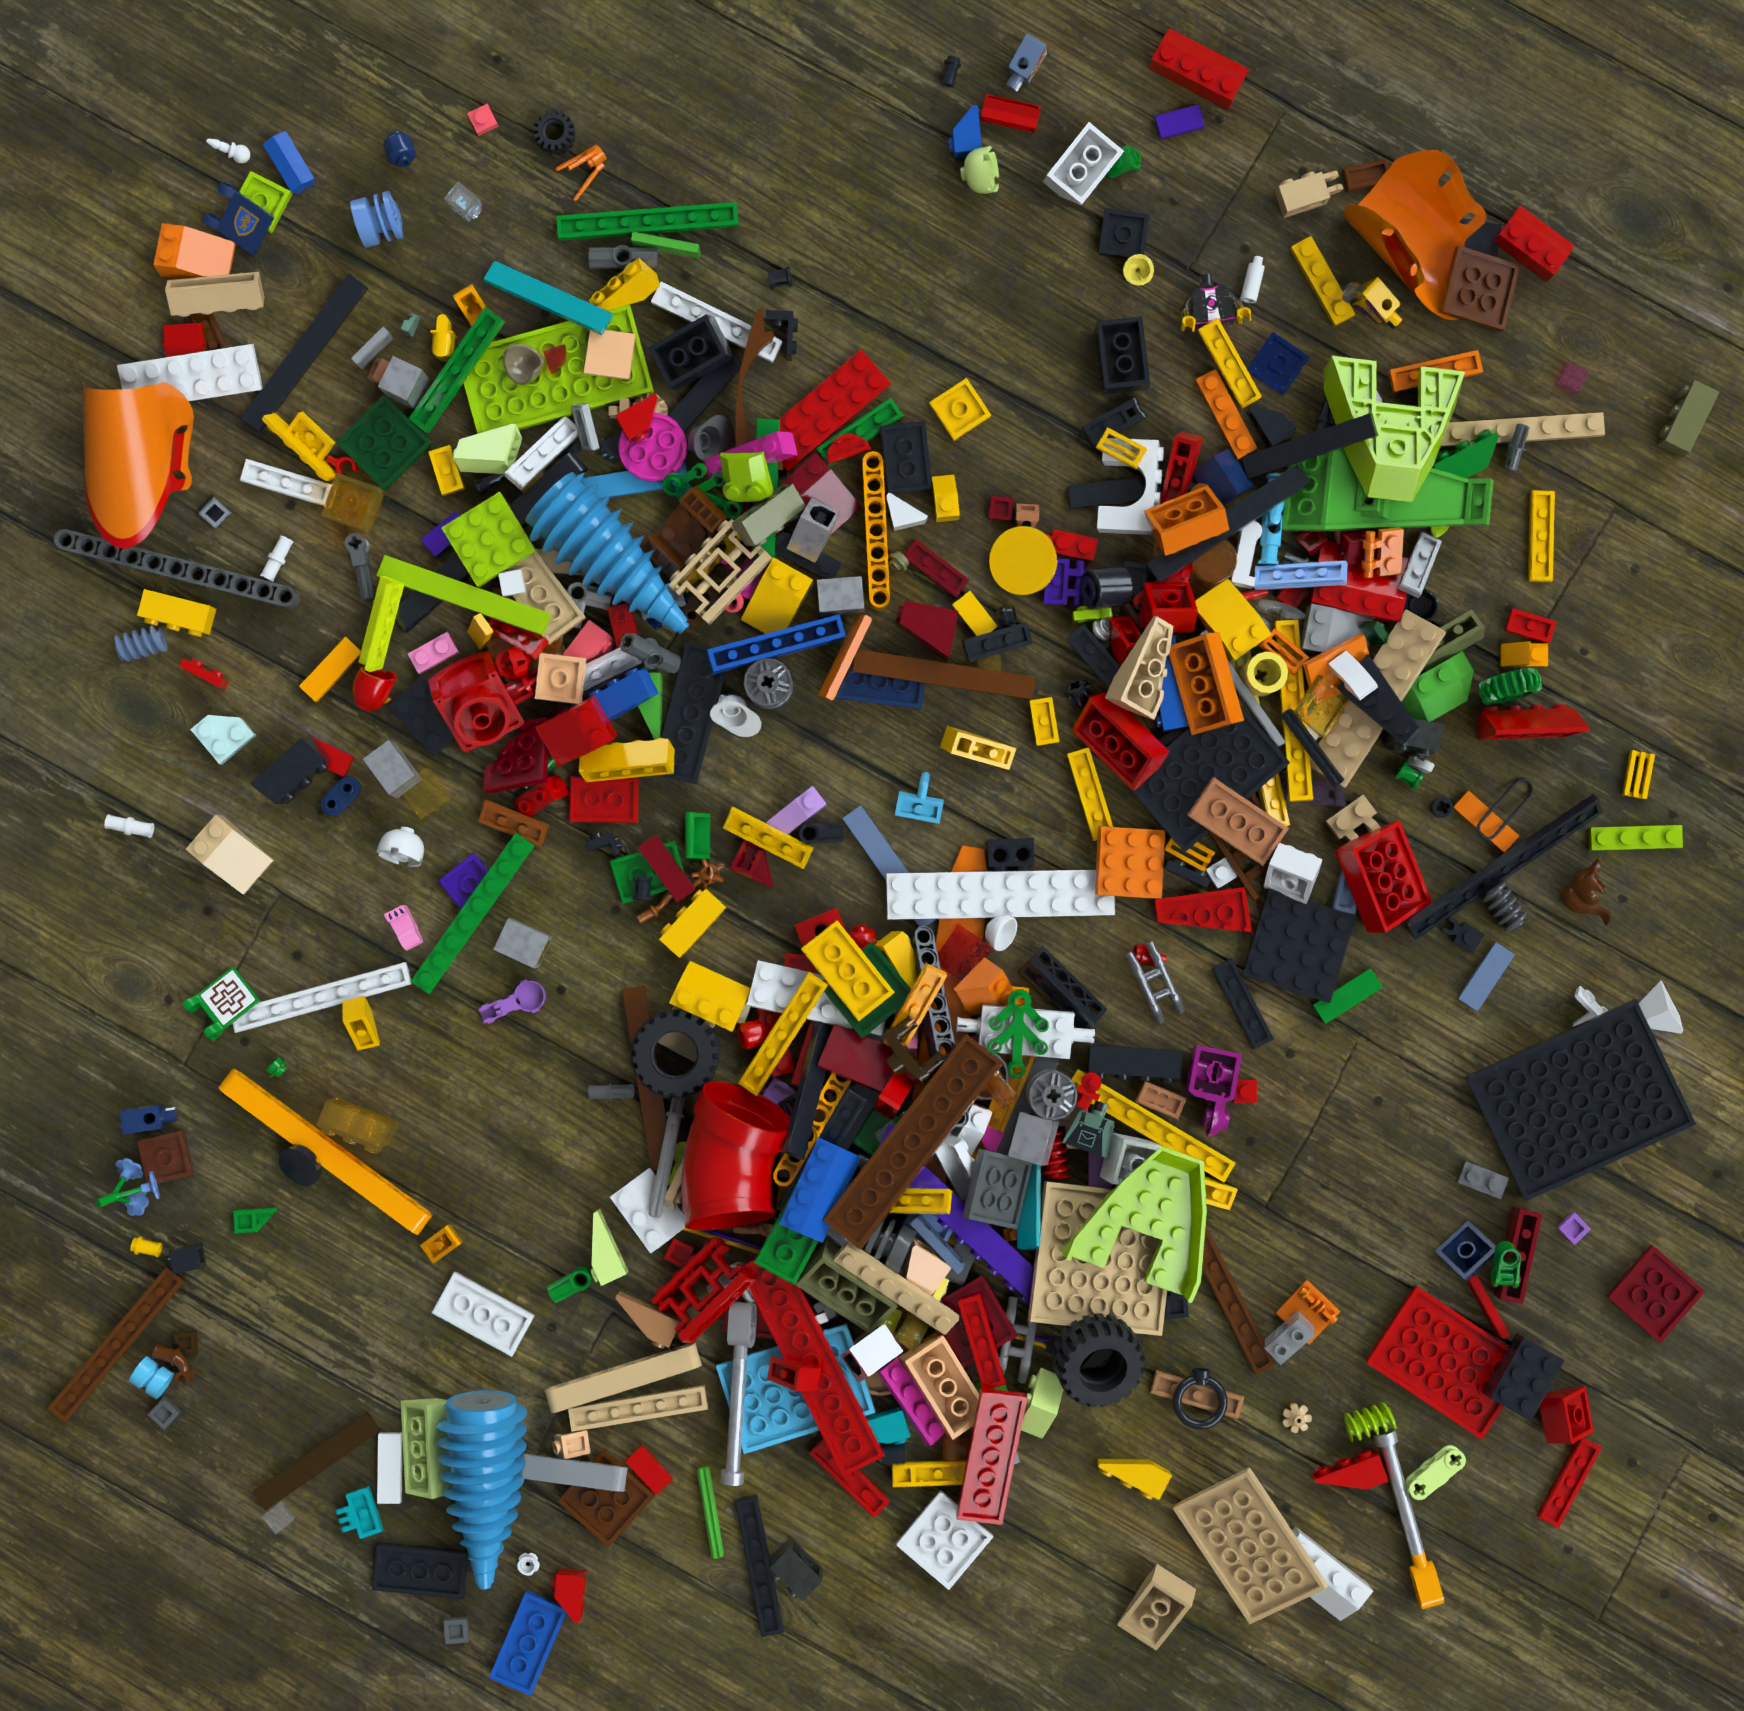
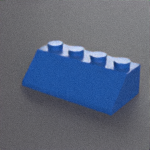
M818 1137L779 1224L823 1243L830 1228V1225L823 1221V1219L847 1190L861 1157Z

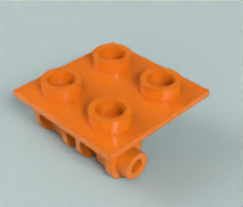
M1306 1280L1281 1306L1276 1314L1286 1321L1299 1310L1314 1326L1315 1336L1307 1342L1310 1345L1329 1323L1333 1325L1338 1318L1336 1316L1341 1311Z

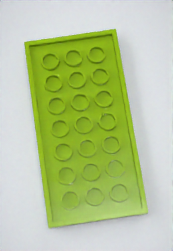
M630 304L608 310V312L612 313L613 318L606 328L609 331L636 335L630 381L584 374L590 330L571 321L491 342L464 381L477 434L510 424H516L518 429L522 430L558 420L565 416L569 417L573 415L571 405L577 403L588 404L590 410L619 403L620 399L630 400L638 396H644L647 393H655ZM511 345H528L538 351L543 357L544 363L540 374L528 384L518 385L514 383L505 371L503 357L506 349Z

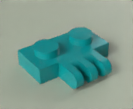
M370 1486L347 1493L346 1498L349 1505L335 1510L336 1515L346 1514V1516L338 1519L339 1524L347 1521L349 1523L341 1527L342 1533L357 1528L359 1538L362 1539L384 1530Z

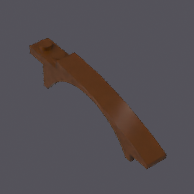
M763 309L757 310L740 368L735 406V448L755 440L743 414L742 386L752 361L774 339L773 331L764 332ZM778 462V472H782L783 463Z

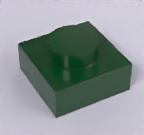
M1365 621L1360 625V631L1370 644L1387 643L1389 634L1385 631L1384 625L1379 621Z

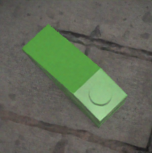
M649 673L659 694L638 706L654 740L662 738L663 675L661 673Z

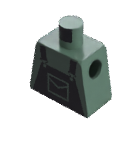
M1095 1100L1091 1113L1080 1110L1063 1143L1108 1159L1114 1128V1121L1104 1118L1108 1104Z

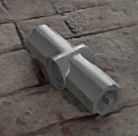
M619 245L616 248H589V268L619 269L623 271L627 264L634 262L639 257L651 269H658V248H629L625 245ZM623 254L629 256L626 262L618 261V258Z
M626 633L622 637L621 644L619 645L621 650L642 660L645 667L649 669L658 668L666 673L673 674L680 669V656L660 647L655 639H644L634 633Z

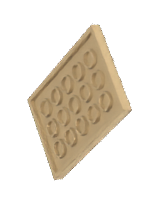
M1250 1467L1174 1505L1173 1510L1249 1624L1327 1588V1582Z

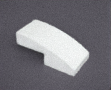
M1347 651L1328 663L1329 669L1344 682L1345 688L1358 700L1363 699L1378 688V685L1369 673Z

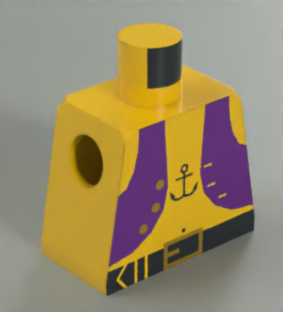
M1379 277L1364 283L1349 299L1374 324L1385 321L1394 329L1402 321V318L1395 312L1400 306V302Z

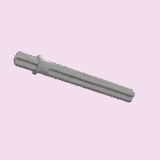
M685 1097L679 1099L672 1098L670 1111L666 1113L668 1116L649 1209V1215L654 1218H661L665 1202L664 1197L667 1192L681 1119H684L682 1113Z

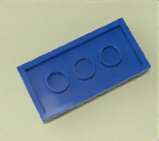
M526 1590L489 1676L490 1679L529 1696L532 1695L566 1616V1611L559 1603Z

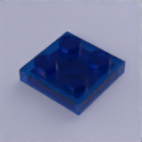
M1272 332L1248 366L1247 371L1283 396L1310 357Z

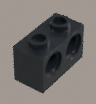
M1034 838L987 840L988 868L993 867V872L1007 871V867H1016V871L1030 870V866L1035 865ZM1024 848L1028 851L1026 861L1017 859L1016 852L1018 849ZM996 849H1002L1005 852L1006 858L1003 862H997L993 858V853Z

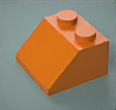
M985 957L953 989L969 1016L980 1015L982 1004L1008 1005V997L1014 991L1004 971Z

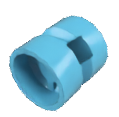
M146 1356L132 1373L129 1382L138 1388L145 1387L147 1394L158 1399L170 1384L174 1373L165 1367L158 1369V1363Z

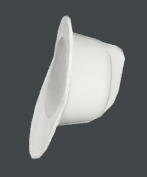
M722 694L719 697L718 703L710 710V717L715 723L737 736H754L761 729L759 716L747 708L744 699L740 696H726Z

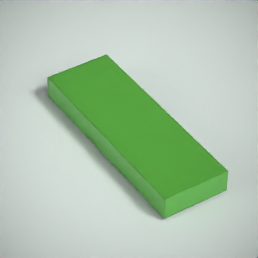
M632 232L631 242L633 247H657L659 252L695 259L700 258L701 250L698 244Z

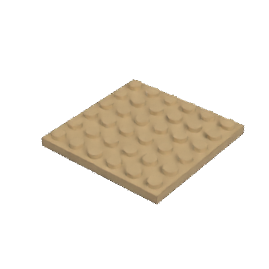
M1044 1181L1041 1204V1245L1036 1248L1028 1321L1071 1326V1322L1074 1320L1078 1322L1083 1319V1316L1090 1315V1317H1094L1096 1313H1103L1104 1317L1110 1314L1115 1316L1116 1319H1122L1134 1333L1162 1336L1167 1290L1148 1284L1143 1280L1160 1239L1121 1226L1104 1268L1074 1257L1071 1258V1261L1066 1260L1060 1251L1105 1196L1113 1189Z

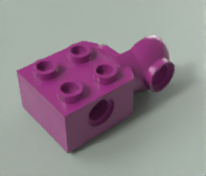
M1193 1045L1185 1091L1191 1096L1211 1101L1210 1107L1205 1108L1202 1128H1206L1207 1137H1212L1220 1131L1226 1132L1228 1128L1230 1112L1225 1111L1226 1102L1234 1100L1242 1054Z

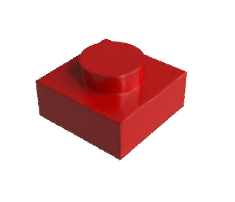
M1237 1080L1233 1103L1258 1102L1257 1080Z

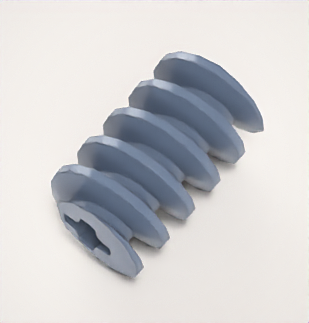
M153 625L150 626V633H147L145 628H141V635H138L136 630H133L132 638L129 637L127 632L123 633V640L118 635L114 636L115 649L122 662L124 660L129 662L133 658L140 659L141 655L148 657L150 653L155 655L158 654L159 650L166 652L168 649L163 629L159 627V630L156 631Z

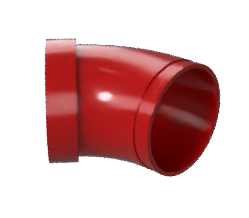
M720 1081L708 1082L704 1084L694 1105L695 1117L689 1131L683 1157L681 1193L685 1228L691 1230H719L747 1226L771 1219L775 1216L772 1203L773 1168L777 1153L783 1151L791 1117L771 1100L760 1094L755 1096L744 1087Z

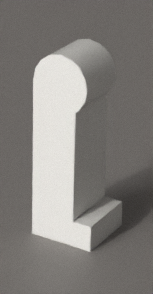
M1255 521L1240 531L1230 575V581L1234 586L1252 589L1255 584L1256 577H1251L1249 574L1256 541L1262 535V527Z

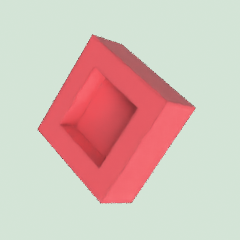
M488 103L467 113L478 136L499 127Z

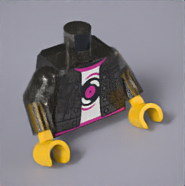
M1212 274L1199 276L1200 288L1192 290L1191 295L1186 297L1180 310L1182 320L1181 331H1184L1185 327H1190V331L1194 332V330L1201 328L1215 318L1219 319L1222 326L1233 325L1236 316L1238 324H1242V318H1248L1251 321V310L1244 307L1232 291L1226 289L1224 284L1214 285Z

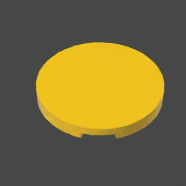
M1027 526L1014 527L1001 534L993 544L989 559L992 576L998 585L1004 590L1017 595H1029L1044 589L1053 579L1058 562L1051 539L1042 531Z

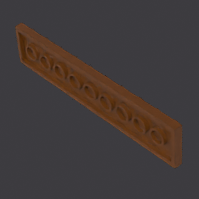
M965 1034L823 1221L861 1250L1004 1063Z

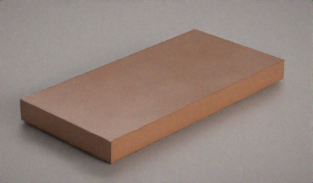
M1214 777L1211 778L1187 814V816L1262 866H1264L1289 829Z

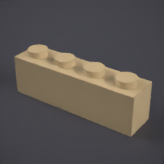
M259 272L167 280L165 288L171 316L185 317L194 313L211 314L215 311L234 312L237 309L256 310L264 305L265 296Z

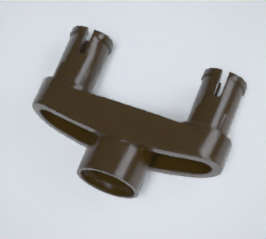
M907 1015L895 1027L891 1026L884 1032L894 1052L886 1059V1062L897 1075L902 1074L908 1069L915 1077L926 1083L933 1077L932 1074L942 1066L946 1058L944 1057L939 1062H936L942 1056V1053L937 1051L925 1063L918 1061L903 1042V1037L918 1027L916 1021L907 1026L913 1020L911 1015Z

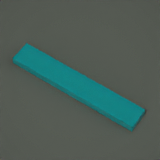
M496 261L493 262L484 277L486 284L600 335H603L613 318L612 313Z

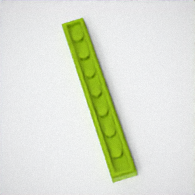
M384 555L376 575L378 578L380 576H387L405 583L404 587L473 612L481 613L482 615L541 636L545 635L552 617L548 612Z

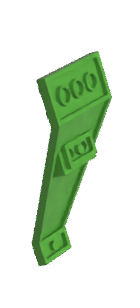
M1344 448L1297 463L1311 482L1285 500L1282 529L1284 531H1346L1397 527L1489 526L1494 481L1492 479H1468L1431 468L1413 502L1373 498V503L1368 505L1370 497H1367L1345 454Z

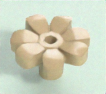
M1291 1403V1410H1283V1416L1287 1417L1282 1420L1285 1427L1290 1426V1431L1293 1433H1297L1299 1428L1302 1431L1307 1430L1308 1425L1306 1422L1312 1421L1311 1415L1305 1414L1308 1408L1305 1405H1301L1298 1408L1296 1403Z

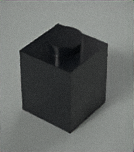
M203 1243L169 1251L167 1261L173 1274L201 1269L207 1266Z

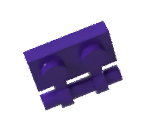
M1057 559L1055 575L1044 588L1043 604L1066 606L1067 597H1072L1073 606L1082 607L1080 581L1084 571H1086L1084 570L1085 561H1076L1075 569H1070V559ZM1068 577H1075L1074 589H1068Z

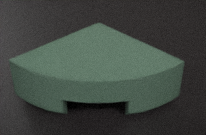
M411 313L409 314V320L403 321L401 330L405 335L414 336L421 316Z

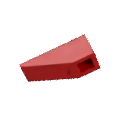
M1370 1449L1359 1452L1358 1456L1352 1459L1342 1458L1336 1462V1465L1331 1467L1321 1466L1315 1469V1473L1310 1474L1315 1483L1360 1489H1370L1389 1481L1380 1456L1375 1450L1371 1451Z

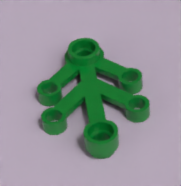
M698 463L692 467V470L682 475L669 473L663 480L664 491L669 495H675L679 501L690 488L694 487L686 483L694 478L700 479L707 474V467L703 463ZM697 468L701 469L702 474L697 471ZM723 471L716 472L712 478L697 485L718 507L724 509L727 517L736 519L743 513L744 505L742 502L730 501L706 492L715 486L725 484ZM717 476L722 478V482L718 480Z
M1023 989L1011 992L1008 997V1005L999 1014L992 1016L988 1022L992 1030L998 1031L1003 1027V1021L1014 1013V1022L996 1038L989 1040L987 1045L991 1053L997 1054L1001 1051L1002 1045L1013 1036L1012 1060L1007 1064L1009 1075L1013 1078H1020L1026 1072L1025 1064L1022 1061L1023 1036L1033 1045L1038 1055H1044L1048 1051L1047 1043L1040 1040L1024 1023L1025 1013L1035 1022V1028L1039 1032H1046L1049 1029V1022L1030 1006L1031 997ZM1017 998H1023L1024 1003L1022 1005H1017ZM999 1020V1026L993 1027L991 1025L992 1021ZM1040 1021L1046 1022V1026L1044 1028L1038 1027V1023ZM994 1042L999 1044L996 1050L990 1048ZM1039 1044L1045 1045V1049L1043 1051L1037 1050V1046ZM1015 1066L1021 1067L1019 1073L1012 1071Z

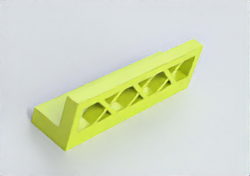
M380 576L358 663L365 665L364 670L368 672L383 668L405 584L387 576Z

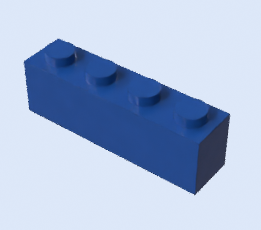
M1175 635L1172 636L1171 645L1176 644ZM1169 654L1166 656L1165 663L1167 675L1163 678L1162 685L1164 697L1158 714L1155 717L1157 728L1161 727V732L1189 727Z
M634 668L625 673L626 677L624 679H615L606 684L608 688L603 691L601 689L595 690L588 694L589 698L593 695L596 696L608 719L612 721L659 694L647 669L638 670Z

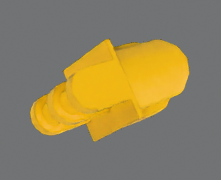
M441 314L437 317L436 330L430 331L433 335L432 352L437 359L447 362L454 353L455 338L457 336L452 331V323L448 317Z

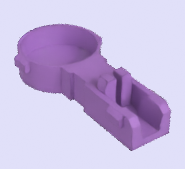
M525 979L520 981L514 994L510 995L509 998L501 999L491 1004H484L478 1009V1012L482 1016L483 1024L492 1023L495 1019L505 1016L513 1010L521 1009L535 1013L540 1011L539 1009L544 1005L546 991L540 983ZM517 998H519L520 1004L516 1002Z

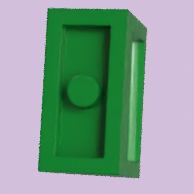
M685 812V859H710L709 813Z

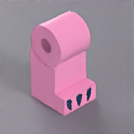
M401 905L384 914L406 951L423 943L419 928L407 905Z

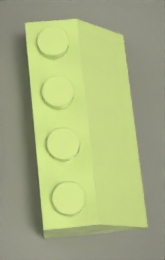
M434 1398L401 1401L405 1493L434 1499L442 1497L443 1491L452 1486V1483L445 1482L440 1478V1474L450 1469V1466L443 1465L438 1461V1458L448 1452V1449L442 1448L437 1444L438 1439L447 1435V1432L441 1431L436 1427L439 1421L446 1418V1408H444L447 1400Z

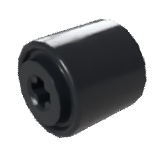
M1117 565L1084 571L1080 581V592L1084 604L1091 610L1127 605L1132 596V582L1127 569L1124 566Z

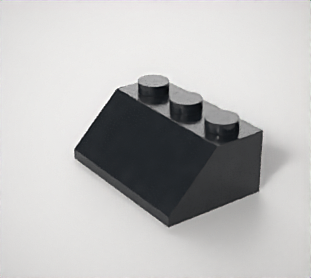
M301 738L250 784L274 804L286 805L296 797L294 794L300 788L303 790L313 782L311 779L317 773L318 775L324 773L329 768L328 763L332 759L315 739Z

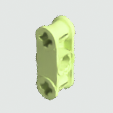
M1453 1445L1443 1447L1405 1479L1408 1493L1414 1499H1425L1465 1466L1466 1458L1464 1454ZM1452 1454H1453L1454 1457H1455V1460H1454V1461H1451V1458H1450V1456H1451ZM1416 1483H1418L1420 1487L1419 1490H1416L1414 1487Z

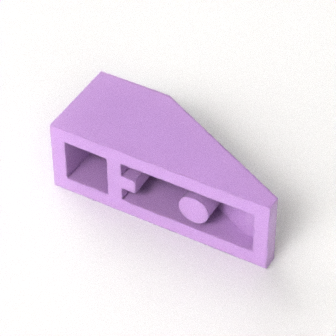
M812 786L773 816L766 824L789 835L825 808L827 804Z

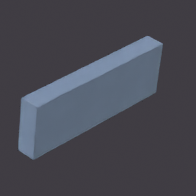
M1494 942L1457 999L1473 1010L1478 1011L1515 954L1499 943Z
M916 1214L912 1218L910 1225L959 1274L965 1267V1261L921 1214Z

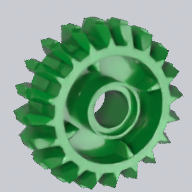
M1525 668L1488 678L1478 685L1480 699H1482L1485 705H1496L1533 695L1542 689L1541 676L1537 669Z

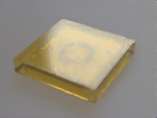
M1317 675L1293 713L1320 737L1326 738L1348 704L1349 699L1324 676Z

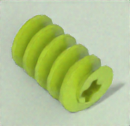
M1384 1402L1379 1404V1409L1376 1405H1371V1413L1364 1407L1362 1408V1415L1357 1410L1353 1411V1418L1349 1413L1344 1414L1345 1428L1352 1443L1353 1435L1360 1441L1362 1440L1363 1432L1370 1438V1430L1379 1435V1427H1382L1385 1432H1388L1389 1424H1391L1394 1430L1397 1429L1393 1414Z

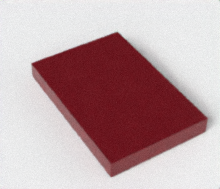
M834 1024L817 1067L881 1093L891 1071L886 1059L894 1052L890 1046L866 1036L861 1039L856 1032Z

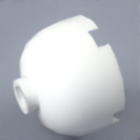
M401 827V829L387 832L381 838L377 853H379L378 856L395 864H399V861L409 862L408 867H419L423 860L424 845L420 837L414 834L413 829Z

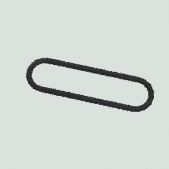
M1520 778L1514 781L1477 824V833L1481 838L1485 840L1494 839L1531 798L1534 788L1529 780ZM1526 782L1530 786L1529 795L1492 836H1484L1480 831L1483 821L1517 783Z

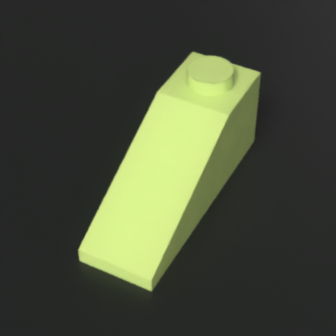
M598 1209L593 1213V1269H591V1274L595 1282L599 1281L602 1286L626 1275L628 1268L601 1209Z

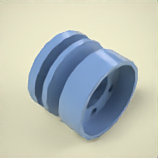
M389 191L382 192L384 203H382L378 194H374V206L370 205L366 197L350 201L354 222L365 248L381 244L380 233L384 234L388 242L392 241L391 230H393L397 239L403 238L401 214Z

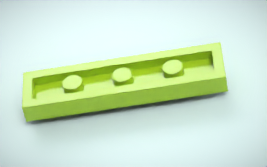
M1682 825L1588 828L1589 851L1683 848Z

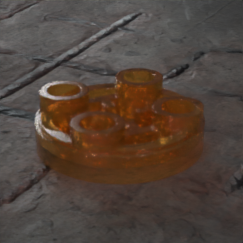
M1225 540L1190 565L1192 571L1202 581L1219 584L1229 578L1235 571L1237 554L1234 547Z

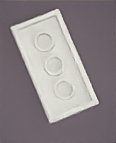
M454 1272L432 1311L434 1315L511 1357L514 1355L535 1316L457 1272Z

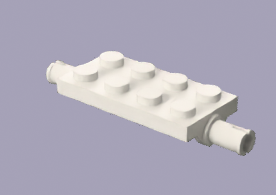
M982 1004L981 1016L978 1019L957 1017L956 1032L976 1033V1035H979L978 1043L989 1051L987 1046L989 1040L996 1038L1014 1022V1013L1003 1021V1027L1000 1030L994 1031L989 1026V1019L999 1014L1006 1006ZM1034 1009L1049 1022V1029L1046 1032H1039L1035 1028V1022L1024 1013V1023L1040 1040L1047 1043L1048 1051L1044 1055H1038L1033 1045L1023 1036L1022 1055L1070 1059L1071 1043L1073 1041L1094 1043V1029L1074 1028V1012ZM993 1020L991 1025L997 1027L1000 1021ZM1040 1021L1038 1023L1039 1028H1044L1046 1026L1045 1021ZM1013 1036L1002 1045L999 1053L1012 1054ZM994 1042L990 1048L996 1050L999 1044ZM1039 1044L1037 1046L1038 1051H1043L1045 1049L1044 1044Z

